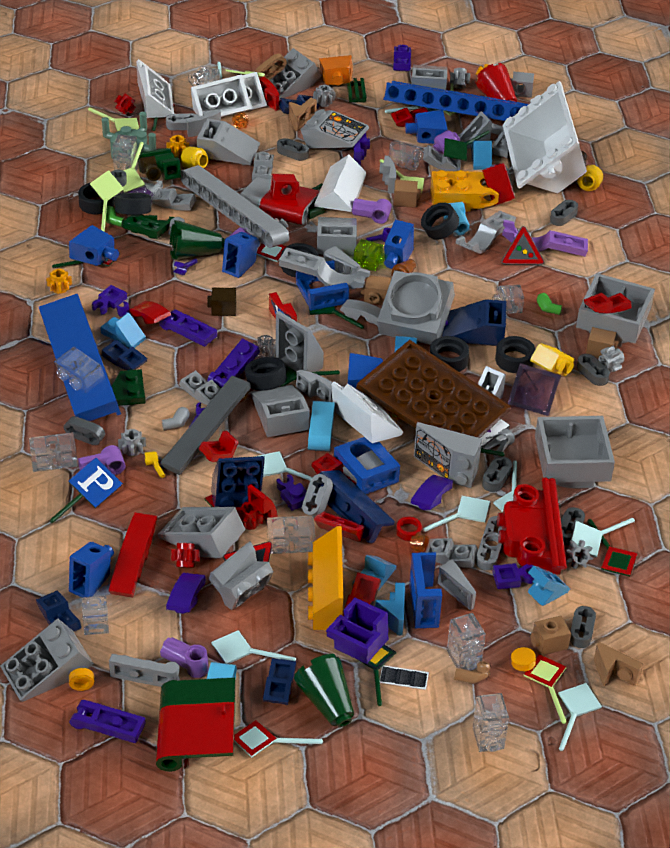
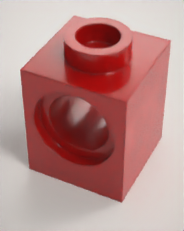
M272 174L270 186L272 198L295 200L296 193H299L300 183L296 180L295 175Z

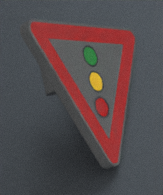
M522 226L501 260L502 264H544V259L525 226Z

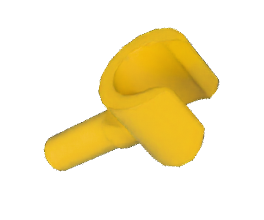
M145 452L146 466L154 465L160 478H164L165 474L158 462L157 452Z

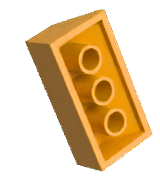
M336 526L315 540L312 552H308V566H312V569H308V584H312V587H308V602H313V606H308V620H313V630H326L339 615H343L342 526Z

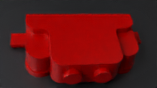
M542 478V490H537L528 484L518 485L513 493V501L506 502L503 512L497 515V526L502 527V530H499L498 542L502 544L504 554L516 558L521 566L526 564L533 565L560 575L562 569H567L556 480L554 478Z

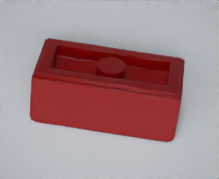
M504 163L495 164L482 170L487 188H491L499 193L498 203L495 205L515 199ZM490 194L491 200H493L495 196Z
M322 512L314 518L317 526L321 529L330 531L336 526H342L343 537L357 542L362 540L365 528L363 525L327 512Z

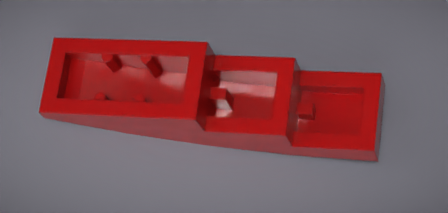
M134 512L116 562L109 587L110 594L133 598L137 580L141 577L144 561L148 558L157 516Z

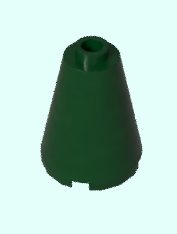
M174 220L175 224H172L170 232V245L173 247V251H170L172 260L220 253L221 249H224L225 239L222 238L220 233Z
M325 654L312 659L311 666L305 669L303 665L295 673L294 680L332 726L341 728L348 725L352 721L351 718L354 716V711L340 658L336 657L335 654Z

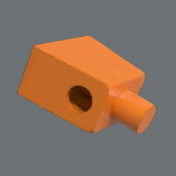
M352 55L319 58L320 74L326 85H341L351 82L353 74Z

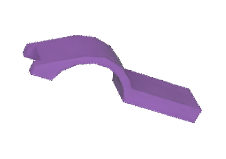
M504 220L503 226L505 229H503L502 235L512 243L518 231L513 221ZM551 230L543 236L532 238L539 251L550 248L586 257L588 252V239Z

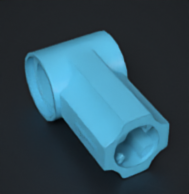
M448 203L451 204L459 216V225L454 232L457 235H464L470 227L465 216L464 203Z

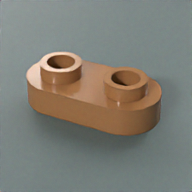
M274 54L257 67L255 72L264 73V77L270 80L285 68L287 61L281 54Z

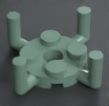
M146 112L139 113L140 128L138 130L124 126L120 131L112 133L109 128V118H102V133L104 138L110 139L112 159L116 160L121 155L131 156V153L137 152L140 142H143L141 152L156 150L155 133L148 134L149 145L147 144Z

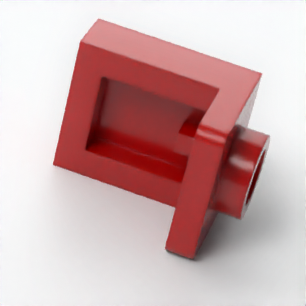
M222 431L218 441L201 442L199 450L205 455L207 460L217 462L219 458H232L238 446V441L228 431Z

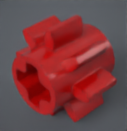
M126 93L123 96L118 95L114 100L117 103L114 108L124 115L128 112L132 114L136 108L133 105L135 100Z
M244 502L241 508H236L245 529L253 530L257 528L258 524H263V513L249 502Z
M177 543V549H171V560L176 561V567L194 568V562H200V550H195L194 543Z

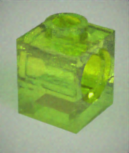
M361 239L354 249L353 260L361 265V268L376 271L379 264H383L385 258L383 245Z

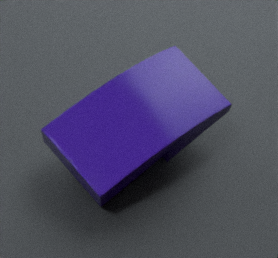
M407 45L394 46L393 70L410 71L411 47Z
M366 133L354 145L353 159L360 166L361 160H364V157H366L367 149H370V138L366 137Z
M433 474L415 492L411 499V504L419 506L422 510L433 509L441 503L442 495L452 489L453 480Z
M182 573L171 591L166 610H173L181 614L190 612L198 602L197 593L206 584L205 575Z

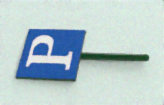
M94 458L68 481L80 494L50 519V523H54L82 497L94 508L98 507L123 483L97 458Z

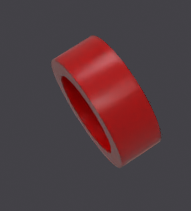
M403 517L398 520L396 534L400 539L414 541L421 536L422 524L418 519ZM412 524L417 527V530L405 532L401 529V526Z

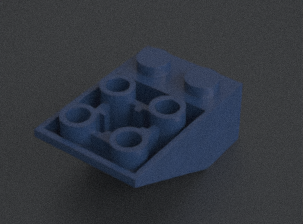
M485 299L450 310L447 317L448 325L444 326L442 337L454 336L470 344L497 345L500 340L505 338L506 301Z
M265 456L219 458L212 474L211 493L214 507L241 508L244 502H248L247 487L250 484L262 491Z

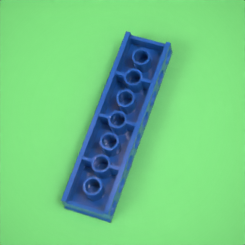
M397 81L387 82L385 97L383 98L386 101L477 116L482 111L488 118L503 121L515 116L521 107L529 105Z
M78 293L39 306L75 417L92 421L116 412L117 416L120 415L119 406Z

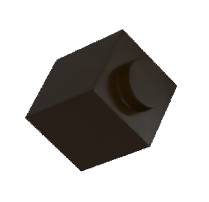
M212 287V295L207 298V307L211 308V316H236V288Z

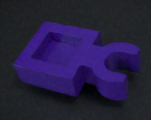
M110 285L98 295L97 300L92 302V310L95 311L97 308H100V314H106L109 307L115 309L117 304L120 305L127 299V292Z
M289 474L287 475V483L281 482L278 478L277 489L281 491V498L291 511L301 508L307 490L301 483L294 485V479Z
M516 563L493 565L492 573L497 589L521 587V582L533 584L534 578L528 573L533 565L526 564L522 568H517Z

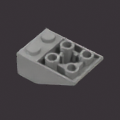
M294 48L284 56L287 61L285 68L269 80L278 90L279 100L280 98H286L310 88L322 76L315 63Z
M413 65L411 84L446 90L448 69L442 66Z
M207 118L197 137V147L206 151L208 159L239 163L241 165H251L260 146V142L229 123Z
M318 217V255H324L326 250L336 246L346 255L356 256L357 219Z
M293 385L251 392V397L267 437L309 430L310 410L304 396Z
M56 619L0 665L19 700L23 702L69 682L71 671L77 668L88 669L94 663L73 630L61 620Z

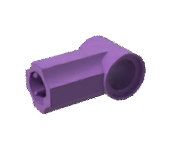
M355 198L352 214L372 218L376 223L383 224L388 220L392 204L386 199H379L375 202Z
M114 445L105 447L100 454L78 458L80 470L94 458H97L113 475L122 473L126 467L120 449Z
M168 637L163 642L162 649L160 650L161 657L186 668L188 675L191 677L201 678L208 673V655L204 646H190L173 637Z

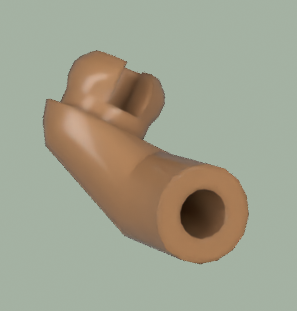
M479 661L477 668L473 670L457 667L454 680L476 684L488 678L490 675V664L486 661Z

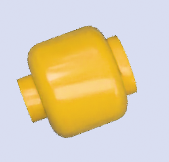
M186 147L181 154V164L185 169L197 165L205 168L208 164L207 153L202 148Z
M587 165V172L579 177L577 182L581 189L593 191L602 183L603 173L598 166Z

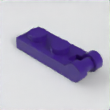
M176 309L170 312V316L159 322L162 329H170L204 347L217 337L216 329Z
M242 338L216 371L209 374L207 382L212 379L222 388L231 376L239 378L245 371L246 365L253 361L260 353L259 347Z
M88 700L80 701L77 706V713L73 714L69 721L70 725L76 729H89L135 744L146 725L145 717Z

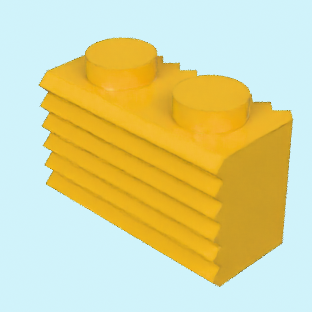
M542 343L538 344L530 359L531 362L543 369L564 377L574 367L573 357L561 352L557 348Z

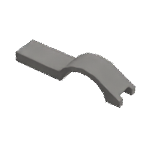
M498 211L480 223L479 229L471 241L466 243L465 237L460 236L456 239V244L482 254L489 249L495 237L505 229L503 221L509 220L515 224L516 217Z
M287 247L279 259V266L317 276L326 286L347 283L349 290L363 288L365 285L364 280L370 276V271L362 268L352 275L338 273L331 269L326 263L325 258Z

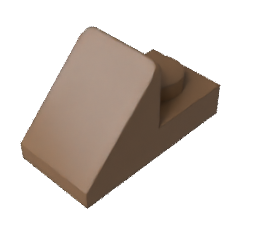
M310 98L302 105L289 102V118L295 131L300 130L315 114L317 110L316 99Z
M598 642L594 663L603 686H606L613 675L636 686L640 680L643 663Z

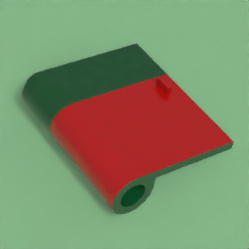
M235 677L170 680L161 686L156 766L160 770L172 772L180 769L183 758L234 756Z

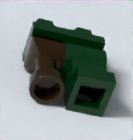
M170 148L140 152L138 158L139 171L142 174H146L150 181L159 180L161 175L165 180L181 178L180 160L178 157H174Z

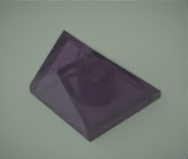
M520 363L508 404L549 416L561 375Z

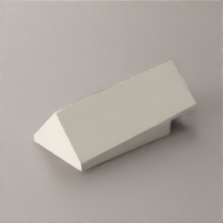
M138 59L136 61L137 83L147 118L167 117L170 114H174L171 85Z
M257 72L246 75L241 74L191 87L193 110L199 116H203L205 111L220 109L221 117L267 106Z
M349 154L330 167L314 207L352 212L354 199L359 197L366 177V171Z
M335 381L331 384L335 412L371 443L398 437L403 434L399 426L377 402L349 384L345 387Z

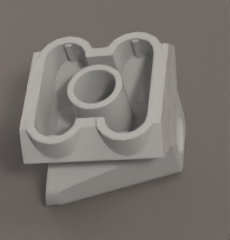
M250 541L210 573L209 580L221 594L225 606L233 610L243 604L250 596L262 590L269 583L274 571L269 562L257 561L255 549Z

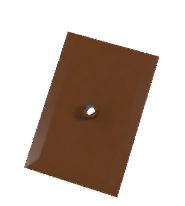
M411 340L407 341L360 380L356 386V389L415 429L419 422L481 438L511 408L510 405Z

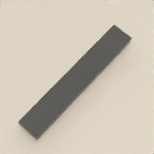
M231 376L161 461V467L181 475L200 451L201 442H207L249 391L251 388L250 383Z

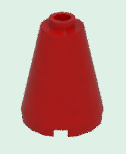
M498 63L499 65L496 66L490 64L478 73V80L475 81V84L487 97L517 102L508 69L504 64Z

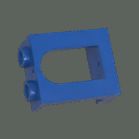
M326 261L331 269L335 270V261ZM296 271V284L310 311L343 305L349 299V286L347 283L310 289L309 285L312 282L320 281L317 276Z
M362 437L334 447V457L341 461L357 479L356 486L365 494L399 482L400 464L380 442L371 443L368 439ZM372 450L384 465L366 470L357 460V457Z
M436 552L412 553L409 588L415 629L439 628L442 590L425 589V587H433Z

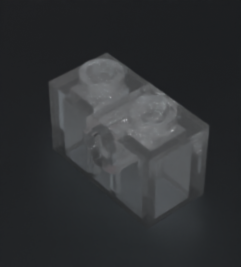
M118 134L112 146L114 170L131 168L137 152V138L135 136ZM137 161V164H136V166H135V170H136V171H137V169H138V161Z
M75 347L54 361L58 377L62 381L68 380L77 391L80 389L87 393L106 379L101 365Z
M74 432L29 438L33 472L78 467Z
M314 517L267 518V540L272 543L271 554L312 552L313 542L316 540Z
M473 613L450 619L447 652L456 668L473 670L477 668V664L483 658L486 634Z
M502 693L476 697L473 731L479 752H495L505 747L509 716Z

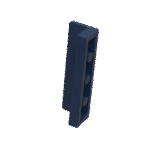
M340 470L320 471L319 474L325 475L333 483L327 505L341 518L363 525L365 528L362 538L366 542L374 543L383 526L394 525L395 521ZM324 483L319 484L318 488L323 487Z

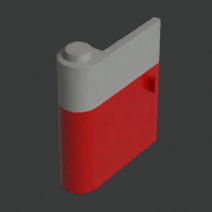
M256 177L241 192V196L273 219H284L287 222L304 225L308 215V207L318 197L320 191L300 186L295 200L273 199L270 192L271 180Z

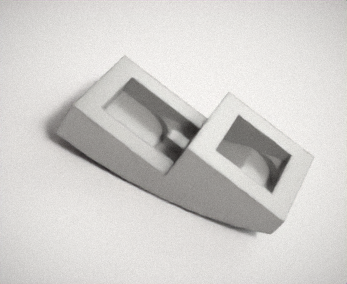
M430 145L424 149L423 160L430 165L444 171L460 170V160L444 157V154H440Z
M175 188L158 189L152 202L164 208L189 211L197 199L194 193L177 194Z

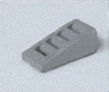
M336 246L324 252L323 258H325V261H335L336 272L352 275L359 271L361 265Z
M449 560L439 567L438 584L464 606L472 610L475 606L476 591L453 560Z

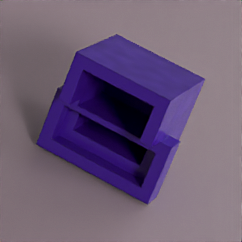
M354 598L344 609V616L339 615L326 629L327 637L334 640V649L367 664L389 640L388 613Z

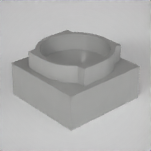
M394 270L377 319L379 334L391 337L417 338V342L431 345L434 340L442 336L455 296L453 282L440 280L438 276L418 272L405 273Z
M596 273L584 299L599 293H603L607 297L622 293L631 301L632 308L616 313H598L588 307L583 299L578 312L576 328L587 330L589 333L592 327L616 332L615 340L619 341L618 346L620 347L622 343L626 342L636 344L651 310L655 289Z
M603 416L537 418L535 440L543 478H554L557 485L566 488H593L594 482L611 481L615 461Z

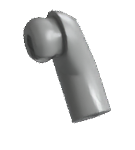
M180 407L175 412L173 418L163 419V430L183 427L189 418V410L185 407Z

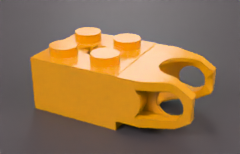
M439 170L432 171L430 192L432 206L444 202H463L465 212H470L471 209H481L497 204L499 193L491 188H487L486 185H482V182L485 180L483 172ZM491 194L495 196L492 201L484 199L486 195Z

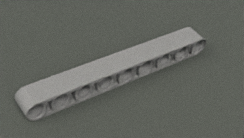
M197 165L181 170V181L188 189L241 228H244L249 234L257 237L268 248L289 241V233L282 224L201 166Z

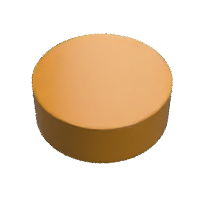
M526 647L515 649L511 654L513 668L518 671L533 669L536 665L535 652Z
M77 668L69 674V686L74 690L85 691L94 685V673L87 668Z

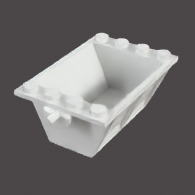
M560 81L556 84H551L542 95H537L531 99L529 105L521 107L515 116L507 118L503 124L514 175L519 189L529 184L558 194L587 172Z

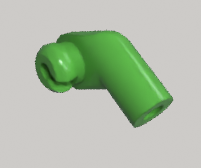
M107 206L106 222L123 227V221L126 219L116 216L115 208Z
M540 293L537 296V303L543 312L561 314L562 305L552 303L546 293Z

